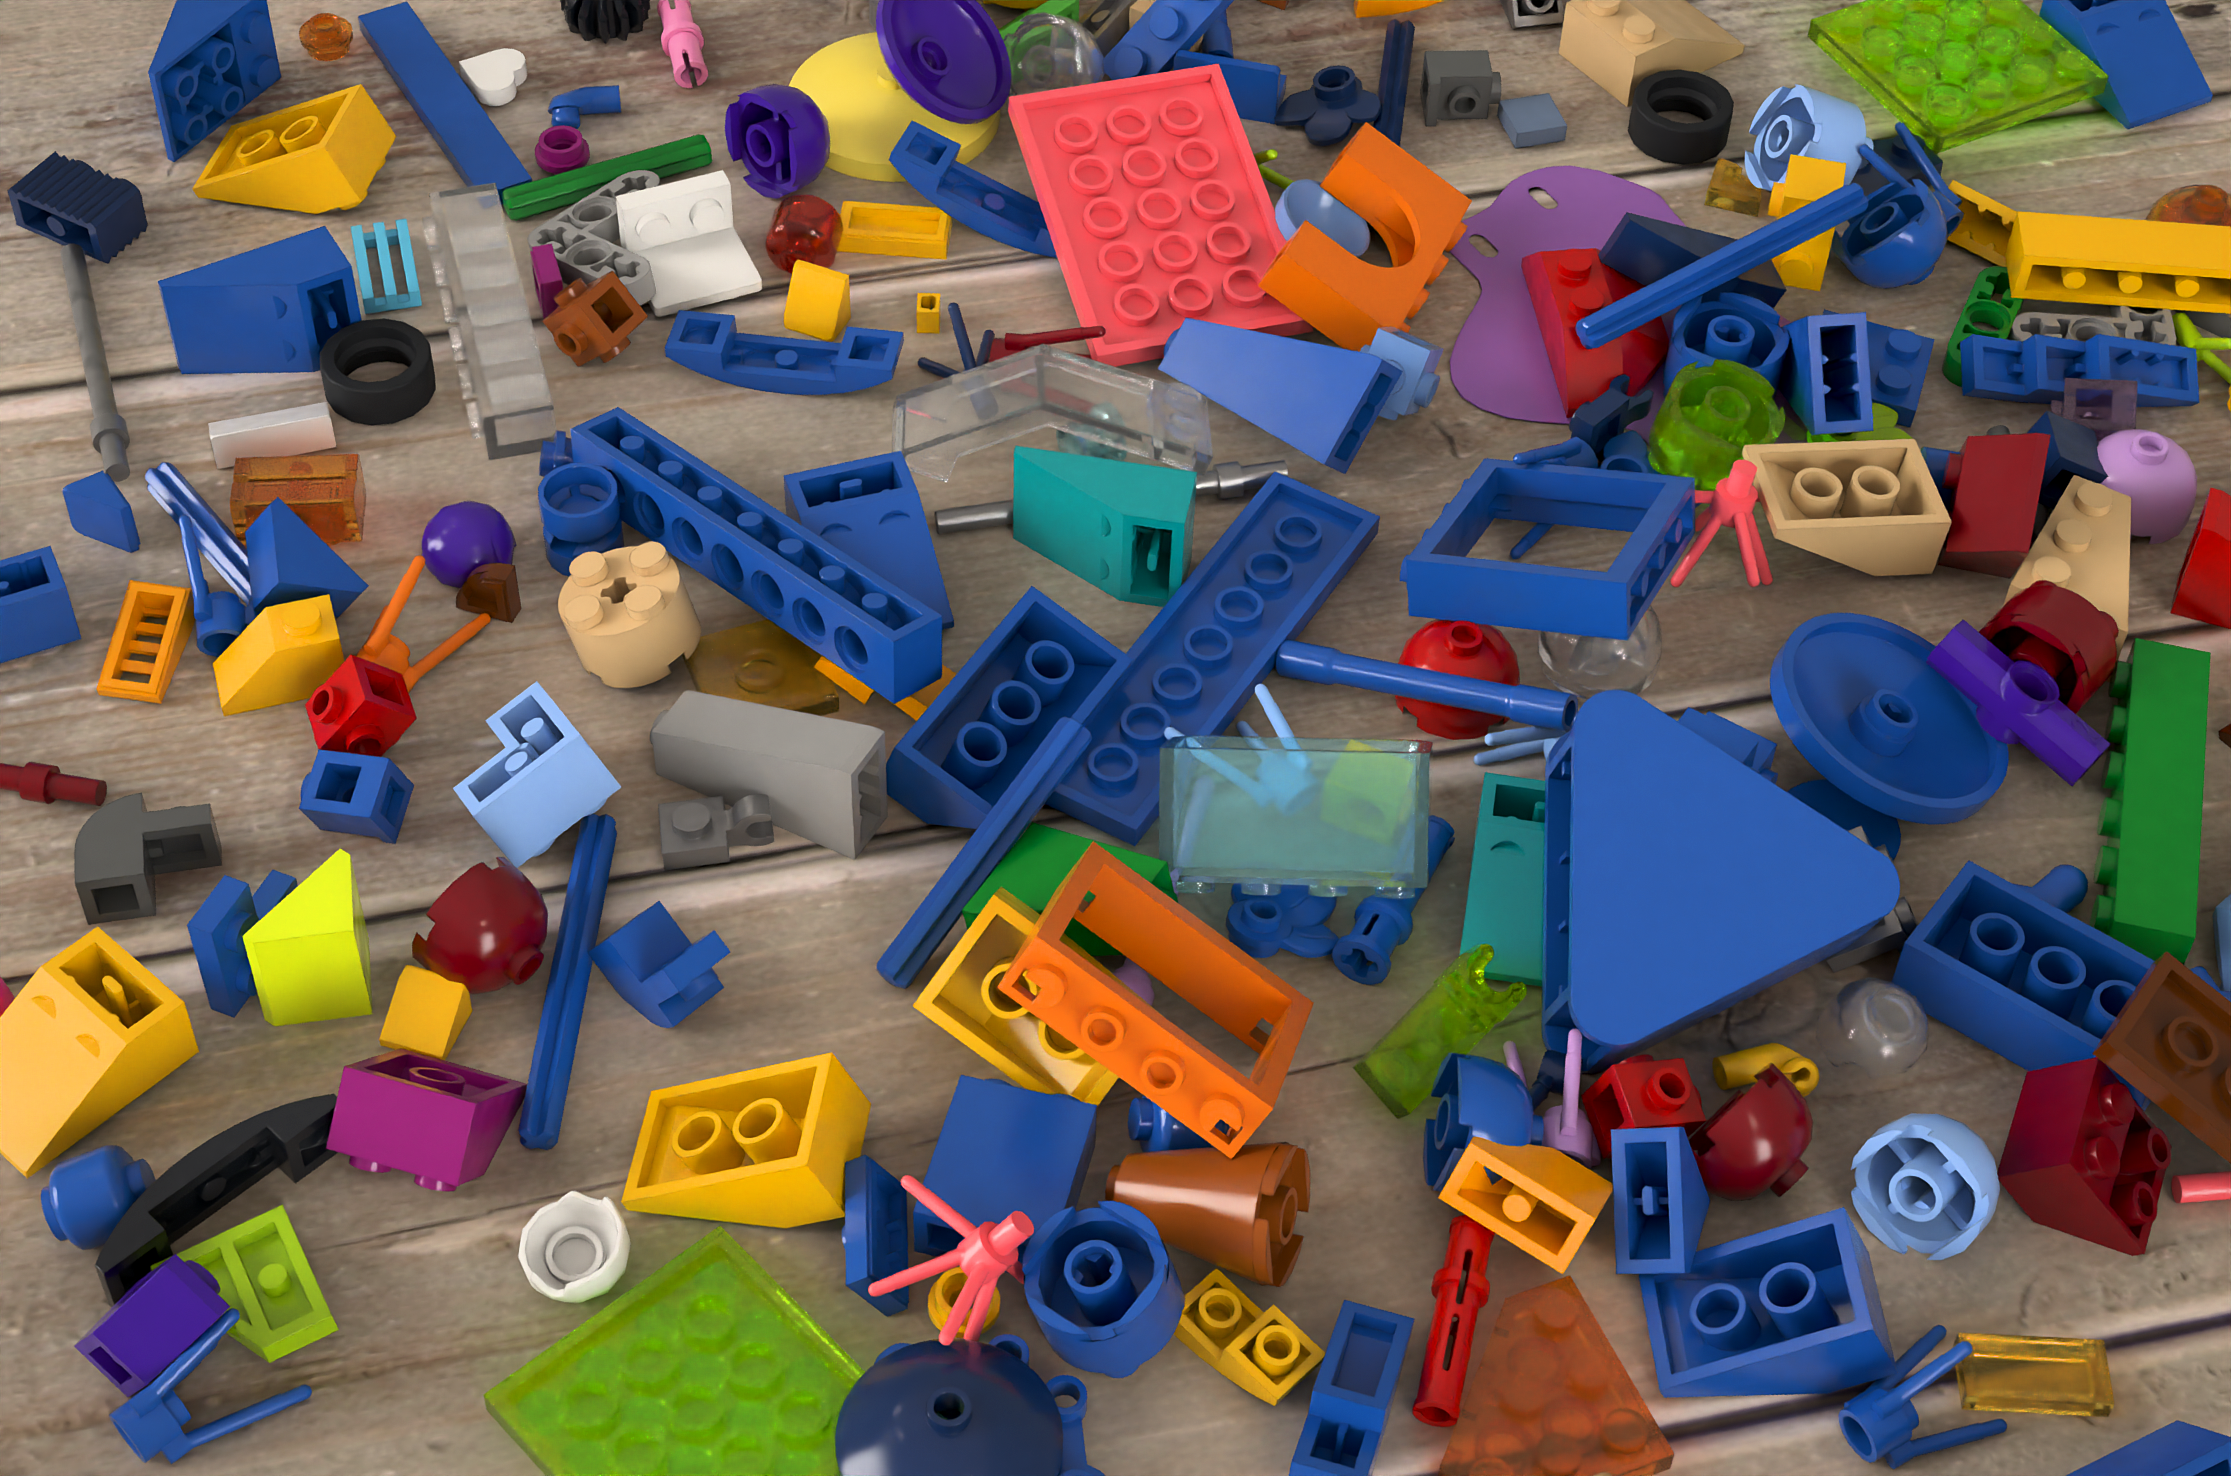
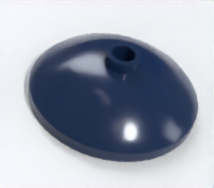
M954 1338L950 1345H942L939 1339L918 1342L892 1352L871 1366L858 1379L847 1395L839 1413L835 1435L836 1461L840 1476H1058L1063 1454L1062 1420L1055 1399L1047 1385L1033 1369L1016 1356L1003 1349L979 1341ZM952 1409L959 1411L961 1415L955 1419L946 1420L940 1418L937 1413L942 1410Z

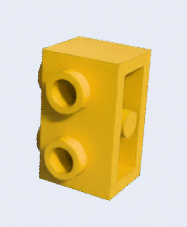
M1790 154L1784 183H1773L1767 215L1775 216L1776 220L1843 187L1846 163ZM1835 227L1771 259L1785 286L1820 291Z

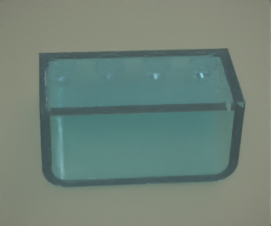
M1212 735L1172 737L1160 747L1159 859L1167 861L1171 880L1175 882V891L1181 893H1211L1215 891V883H1242L1241 892L1250 895L1280 894L1281 884L1308 885V894L1320 897L1348 895V886L1375 887V896L1381 898L1403 899L1415 897V888H1427L1429 883L1433 743L1408 739Z

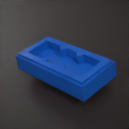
M865 1154L845 1163V1225L842 1228V1242L846 1252V1286L888 1317L908 1309L909 1285L878 1297L871 1296L868 1292V1287L876 1281L908 1269L907 1190L901 1186L900 1181Z

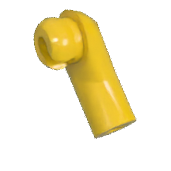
M1767 1043L1714 1057L1712 1061L1715 1081L1722 1090L1756 1083L1758 1080L1754 1075L1770 1063H1773L1794 1084L1803 1097L1809 1095L1816 1088L1820 1079L1819 1070L1811 1059L1803 1057L1792 1049L1778 1043Z

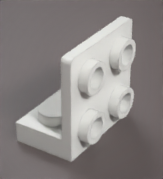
M723 170L616 196L621 247L645 258L651 266L656 293L648 303L655 316L661 317L678 313L679 310H689L762 290V279L733 226L731 185Z

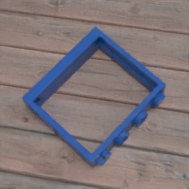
M1485 458L1471 477L1464 480L1460 491L1453 500L1445 504L1442 514L1430 529L1425 530L1422 540L1411 554L1406 555L1403 559L1400 581L1407 584L1409 616L1450 621L1463 620L1476 624L1628 641L1695 534V478L1543 463L1516 465L1511 460ZM1494 518L1633 532L1607 572L1466 557Z

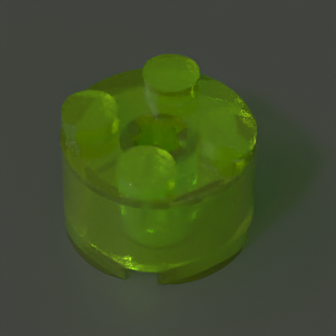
M1715 359L1712 366L1695 368L1698 363L1697 361L1686 365L1677 373L1649 432L1651 450L1648 459L1653 469L1665 475L1695 478V490L1714 491L1716 484L1721 479L1729 478L1733 463L1743 459L1742 451L1744 445L1775 444L1785 423L1784 408L1782 406L1780 411L1778 410L1772 398L1775 389L1768 380L1743 364Z

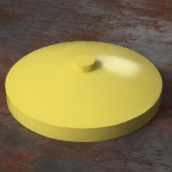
M877 32L849 37L822 48L798 68L789 84L790 87L798 88L809 95L828 121L830 153L825 166L848 176L886 182L907 181L889 161V158L912 120L960 144L961 147L955 161L963 165L976 158L986 149L993 140L1000 123L1001 108L982 122L959 124L940 118L920 107L902 90L890 73L881 54Z

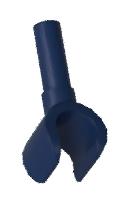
M1547 1050L1545 1052L1537 1079L1529 1090L1532 1097L1533 1112L1544 1099L1548 1098L1550 1092L1563 1096L1565 1053L1555 1050Z

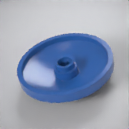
M1830 613L1805 621L1795 629L1778 651L1770 672V690L1774 708L1785 732L1804 758L1829 782L1853 799L1876 811L1900 820L1929 825L1949 824L1967 819L1977 813L2003 783L2008 768V745L1990 736L1981 727L1976 718L1978 706L1926 663L1927 657L1936 646L1901 626L1863 614Z

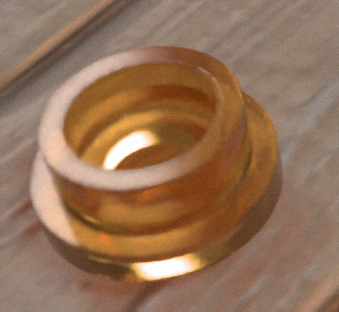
M320 13L310 18L300 27L299 37L301 45L312 58L319 61H333L342 58L349 52L350 43L353 40V30L351 24L346 19L331 13Z

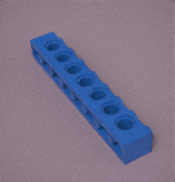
M621 408L612 409L570 429L573 463H590L601 466L609 471L616 480L620 503V518L623 522L653 542L661 543L666 551L893 704L942 678V615Z

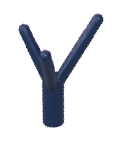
M952 302L948 305V312L965 370L959 372L925 357L919 358L918 366L939 377L963 386L980 422L985 424L992 423L1001 415V410L985 379L995 334L992 330L984 332L975 361L959 305Z

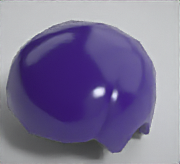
M467 500L443 507L427 523L422 538V556L425 558L427 569L442 584L461 588L469 574L481 565L489 563L512 565L513 551L517 544L511 527L499 511L489 504Z

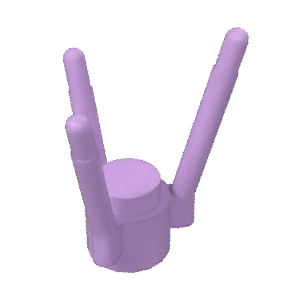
M1575 1028L1570 1030L1568 1034L1563 1103L1545 1112L1543 1118L1544 1134L1541 1146L1555 1148L1586 1168L1591 1169L1592 1166L1600 1164L1601 1151L1591 1123L1586 1120L1585 1112L1578 1108L1582 1033L1579 1029ZM1506 1041L1503 1045L1507 1062L1506 1066L1520 1076L1528 1089L1516 1044L1513 1041Z

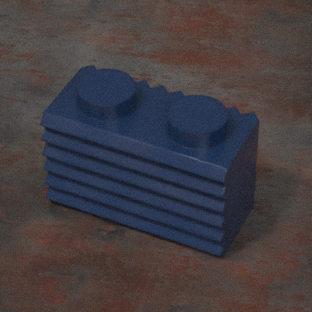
M56 151L7 190L18 226L64 246L68 244L80 245L85 255L109 264L111 256L117 257L118 251H124L126 244L131 245L133 238L138 239L140 232H146L148 226L142 195L135 184L123 178L118 179L116 177L113 179L108 173L104 176L100 170L95 172L87 163L74 159L69 161L65 155L60 157Z

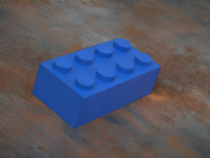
M1968 860L1905 941L1889 993L2027 1071H2033L2096 1057L2092 1054L2155 961ZM2107 1066L2115 1077L2127 1086L2133 1099L2145 1111L2151 1100Z

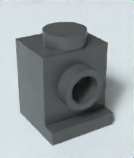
M1488 50L1425 51L1420 88L1425 125L1436 126L1437 120L1488 118L1489 104H1499L1501 100L1500 72H1492Z

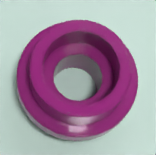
M561 125L546 129L541 133L539 142L535 147L536 163L543 170L553 174L584 167L590 158L587 141L583 139L580 131L570 126Z

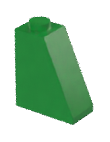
M1032 822L965 905L962 913L968 930L993 894L1002 886L1041 915L1055 890L1093 841L1177 903L1178 898L1173 889L1167 861ZM1087 891L1083 899L1089 903L1095 895ZM1073 917L1064 931L1069 938L1091 956L1123 955Z

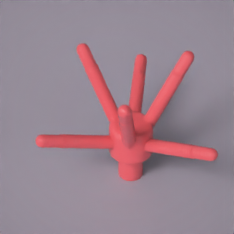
M1743 459L1735 461L1729 478L1721 479L1716 484L1714 491L1695 490V503L1710 504V506L1695 519V531H1702L1670 580L1672 586L1679 587L1682 585L1721 525L1735 528L1748 584L1751 587H1756L1759 585L1760 580L1764 585L1772 583L1773 577L1753 515L1755 504L1760 502L1756 488L1752 485L1757 472V467L1752 462Z
M905 1175L901 1179V1186L965 1237V1239L954 1250L870 1284L868 1292L871 1296L878 1297L960 1266L968 1276V1279L939 1334V1342L942 1345H950L953 1342L972 1304L973 1308L963 1339L979 1341L999 1276L1007 1271L1024 1285V1273L1022 1271V1263L1018 1261L1019 1253L1017 1247L1034 1233V1226L1026 1214L1021 1211H1014L1000 1224L988 1221L977 1228L913 1176Z

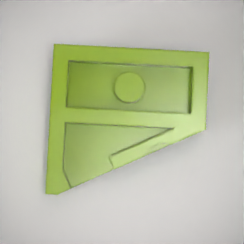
M283 1204L176 1254L184 1262L191 1260L200 1264L213 1275L220 1286L218 1295L230 1306L227 1310L234 1308L240 1313L239 1320L226 1334L269 1363L339 1330ZM167 1259L150 1266L151 1270L153 1271Z

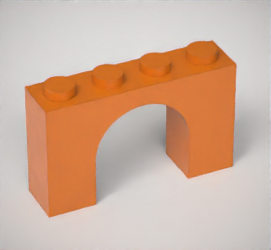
M1365 122L1339 153L1321 182L1320 187L1366 220L1379 233L1389 250L1392 267L1375 266L1357 258L1305 220L1277 253L1258 284L1261 289L1341 348L1360 352L1365 344L1371 346L1378 328L1392 326L1406 333L1409 332L1410 326L1404 320L1405 318L1411 320L1427 300L1430 292L1423 288L1425 284L1430 286L1448 263L1449 259L1442 253L1443 251L1449 253L1465 233L1468 226L1461 220L1472 200L1369 123Z

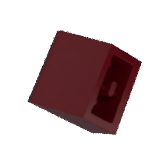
M2094 1057L2026 1073L1997 1175L2002 1186L2033 1222L2131 1256L2145 1254L2152 1223L2157 1216V1204L2166 1168L2171 1161L2172 1145L2169 1143L2165 1133L2155 1126L2133 1099L2127 1086L2115 1077L2105 1063Z

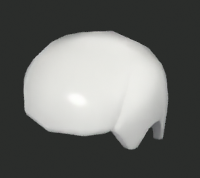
M570 1191L558 1202H552L540 1208L522 1229L518 1258L531 1286L536 1291L553 1300L581 1303L608 1293L625 1273L631 1242L624 1218L611 1199L606 1196L601 1200L584 1195L578 1191Z

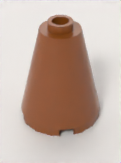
M1288 1142L1243 1145L1232 1159L1215 1147L1129 1153L1121 1165H1114L1111 1168L1106 1182L1105 1201L1121 1202L1142 1212L1152 1221L1163 1242L1167 1245L1261 1286L1271 1285L1280 1287L1286 1283L1293 1272L1304 1238L1302 1235L1292 1233L1297 1211L1308 1213L1310 1166L1308 1154L1305 1149L1297 1148L1298 1145H1292Z

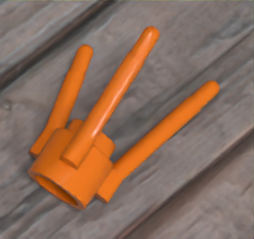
M421 555L415 556L389 605L382 609L367 641L356 654L357 657L402 673L408 693L411 692L423 675L475 636L491 620L489 614H480L412 667L409 666L410 650L408 646L398 637L390 634L425 565V558Z

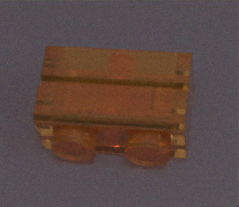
M358 454L235 458L230 512L236 537L244 546H246L245 532L277 497L328 546L336 545L340 542L362 541L366 487Z

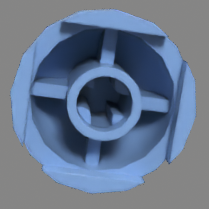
M1911 1113L1879 1128L1853 1157L1851 1170L1856 1167L1855 1180L1857 1185L1851 1191L1853 1205L1867 1229L1887 1247L1899 1253L1905 1254L1908 1251L1907 1245L1920 1253L1931 1254L1927 1260H1944L1964 1252L1988 1225L1995 1212L2000 1192L1995 1159L1979 1135L1966 1124L1940 1114Z

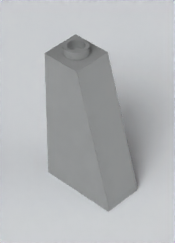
M686 690L670 710H663L653 723L650 732V742L653 745L657 775L708 797L723 796L724 804L731 807L746 796L756 794L768 795L773 825L855 860L888 817L885 731L879 728Z

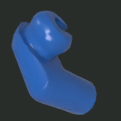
M619 85L582 87L555 96L548 107V112L552 114V126L564 125L578 129L580 127L579 115L621 113Z
M2061 864L2054 867L2049 874L2033 887L2014 884L2066 913L2079 905L2084 900L2088 891V880L2085 874L2079 868L2069 864Z

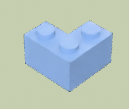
M536 681L485 720L506 748L453 789L475 820L510 862L518 868L531 857H536L548 850L555 841V838L582 817L598 811L605 804L607 798L619 790L621 786L542 686Z

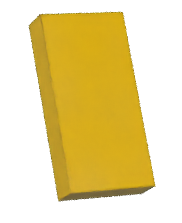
M843 201L836 233V252L946 260L953 217L938 207Z

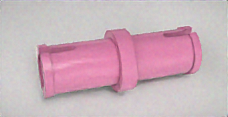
M659 0L657 12L663 26L661 44L666 55L671 58L674 79L681 87L693 88L689 73L694 72L697 85L700 86L708 77V69L704 63L701 51L704 45L703 34L699 26L693 21L690 1L674 0L676 8L671 9L669 0Z

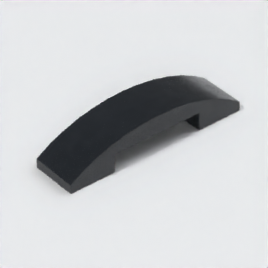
M333 1093L295 1101L242 1121L192 1150L153 1182L118 1222L95 1263L109 1305L113 1307L136 1282L152 1271L150 1266L173 1256L171 1244L276 1168H280L296 1184L339 1153L326 1149L337 1096Z

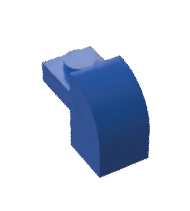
M658 901L590 950L588 954L627 1003L651 1023L663 1028H672L724 988L712 966L727 956L730 950L715 930L692 944L662 903Z

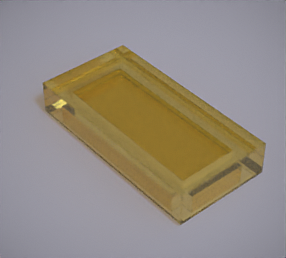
M1958 1332L1953 1347L1962 1341H1968L1973 1347L1972 1353L1955 1365L1961 1409L2109 1417L2115 1405L2104 1340Z

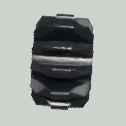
M560 0L561 10L564 11L565 21L568 23L570 32L581 33L584 41H591L595 38L602 39L605 44L612 38L627 41L628 33L643 31V21L649 18L650 0Z

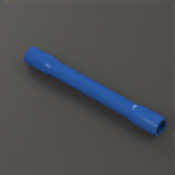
M1289 639L1280 645L1276 656V670L1280 676L1324 685L1341 684L1508 717L1517 723L1569 732L1572 729L1574 718L1578 712V699L1572 693L1524 684L1513 686L1345 654L1335 648Z

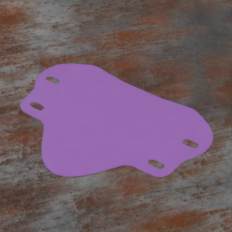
M1571 165L1552 166L1528 172L1514 179L1506 186L1490 207L1462 221L1468 227L1450 253L1478 279L1482 289L1479 300L1457 337L1449 361L1451 381L1462 398L1481 410L1505 418L1541 423L1570 424L1572 417L1566 418L1521 268L1522 257L1540 251L1572 248H1596L1602 250L1626 212L1685 226L1660 195L1651 189L1599 170ZM1534 187L1543 189L1557 202V207L1554 209L1544 208L1529 194V190ZM1473 235L1484 237L1498 251V254L1495 257L1482 255L1469 242V237ZM1682 305L1661 315L1669 340L1675 314ZM1778 313L1780 316V327L1791 323ZM1665 361L1648 383L1634 396L1641 395L1647 389L1654 392L1649 414L1645 418L1634 421L1625 427V429L1630 431H1636L1656 452L1689 453L1677 442L1676 436L1680 433L1691 435L1707 451V455L1703 458L1694 457L1692 475H1707L1732 467L1735 461L1743 459L1742 451L1744 445L1808 443L1807 437L1804 440L1792 439L1775 423L1777 416H1787L1807 433L1806 426L1779 389L1771 406L1760 415L1750 418L1749 424L1740 429H1728L1721 426L1715 420L1702 418L1683 408L1671 406L1663 396V369Z

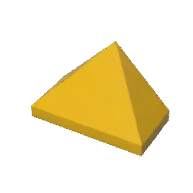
M1952 180L1948 188L1962 200L1958 208L1964 213V216L1958 227L1947 238V241L1996 266L2007 267L2005 252L2017 211Z

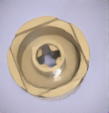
M646 542L639 546L617 548L602 554L595 551L586 552L571 562L569 566L571 575L560 591L558 610L582 666L589 675L592 672L600 676L603 684L614 688L644 686L659 681L672 673L669 664L682 653H684L687 660L696 650L701 636L700 621L679 569L661 543Z

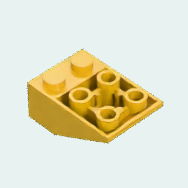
M98 926L40 966L0 1017V1153L27 1179L199 1052L185 1002Z

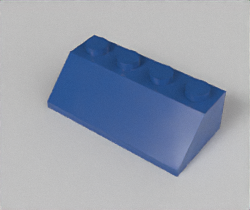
M1031 586L894 747L886 763L887 795L927 824L977 829L1057 721L1065 716L1071 719L1074 718L1084 724L1130 667L1133 659L1038 589Z

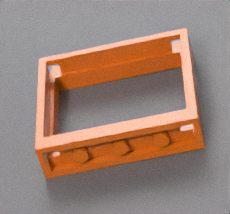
M1094 841L1055 890L997 986L999 990L1230 1159L1236 1155L1273 1110L1314 1004L1310 999ZM1087 891L1095 895L1089 903L1083 899ZM1072 917L1259 1053L1250 1078L1248 1079L1062 943L1060 938ZM1026 969L1028 972L1025 977L1041 988L1036 996L1018 983ZM1262 1018L1273 1025L1270 1035L1256 1026ZM1220 1119L1230 1126L1226 1135L1215 1127Z

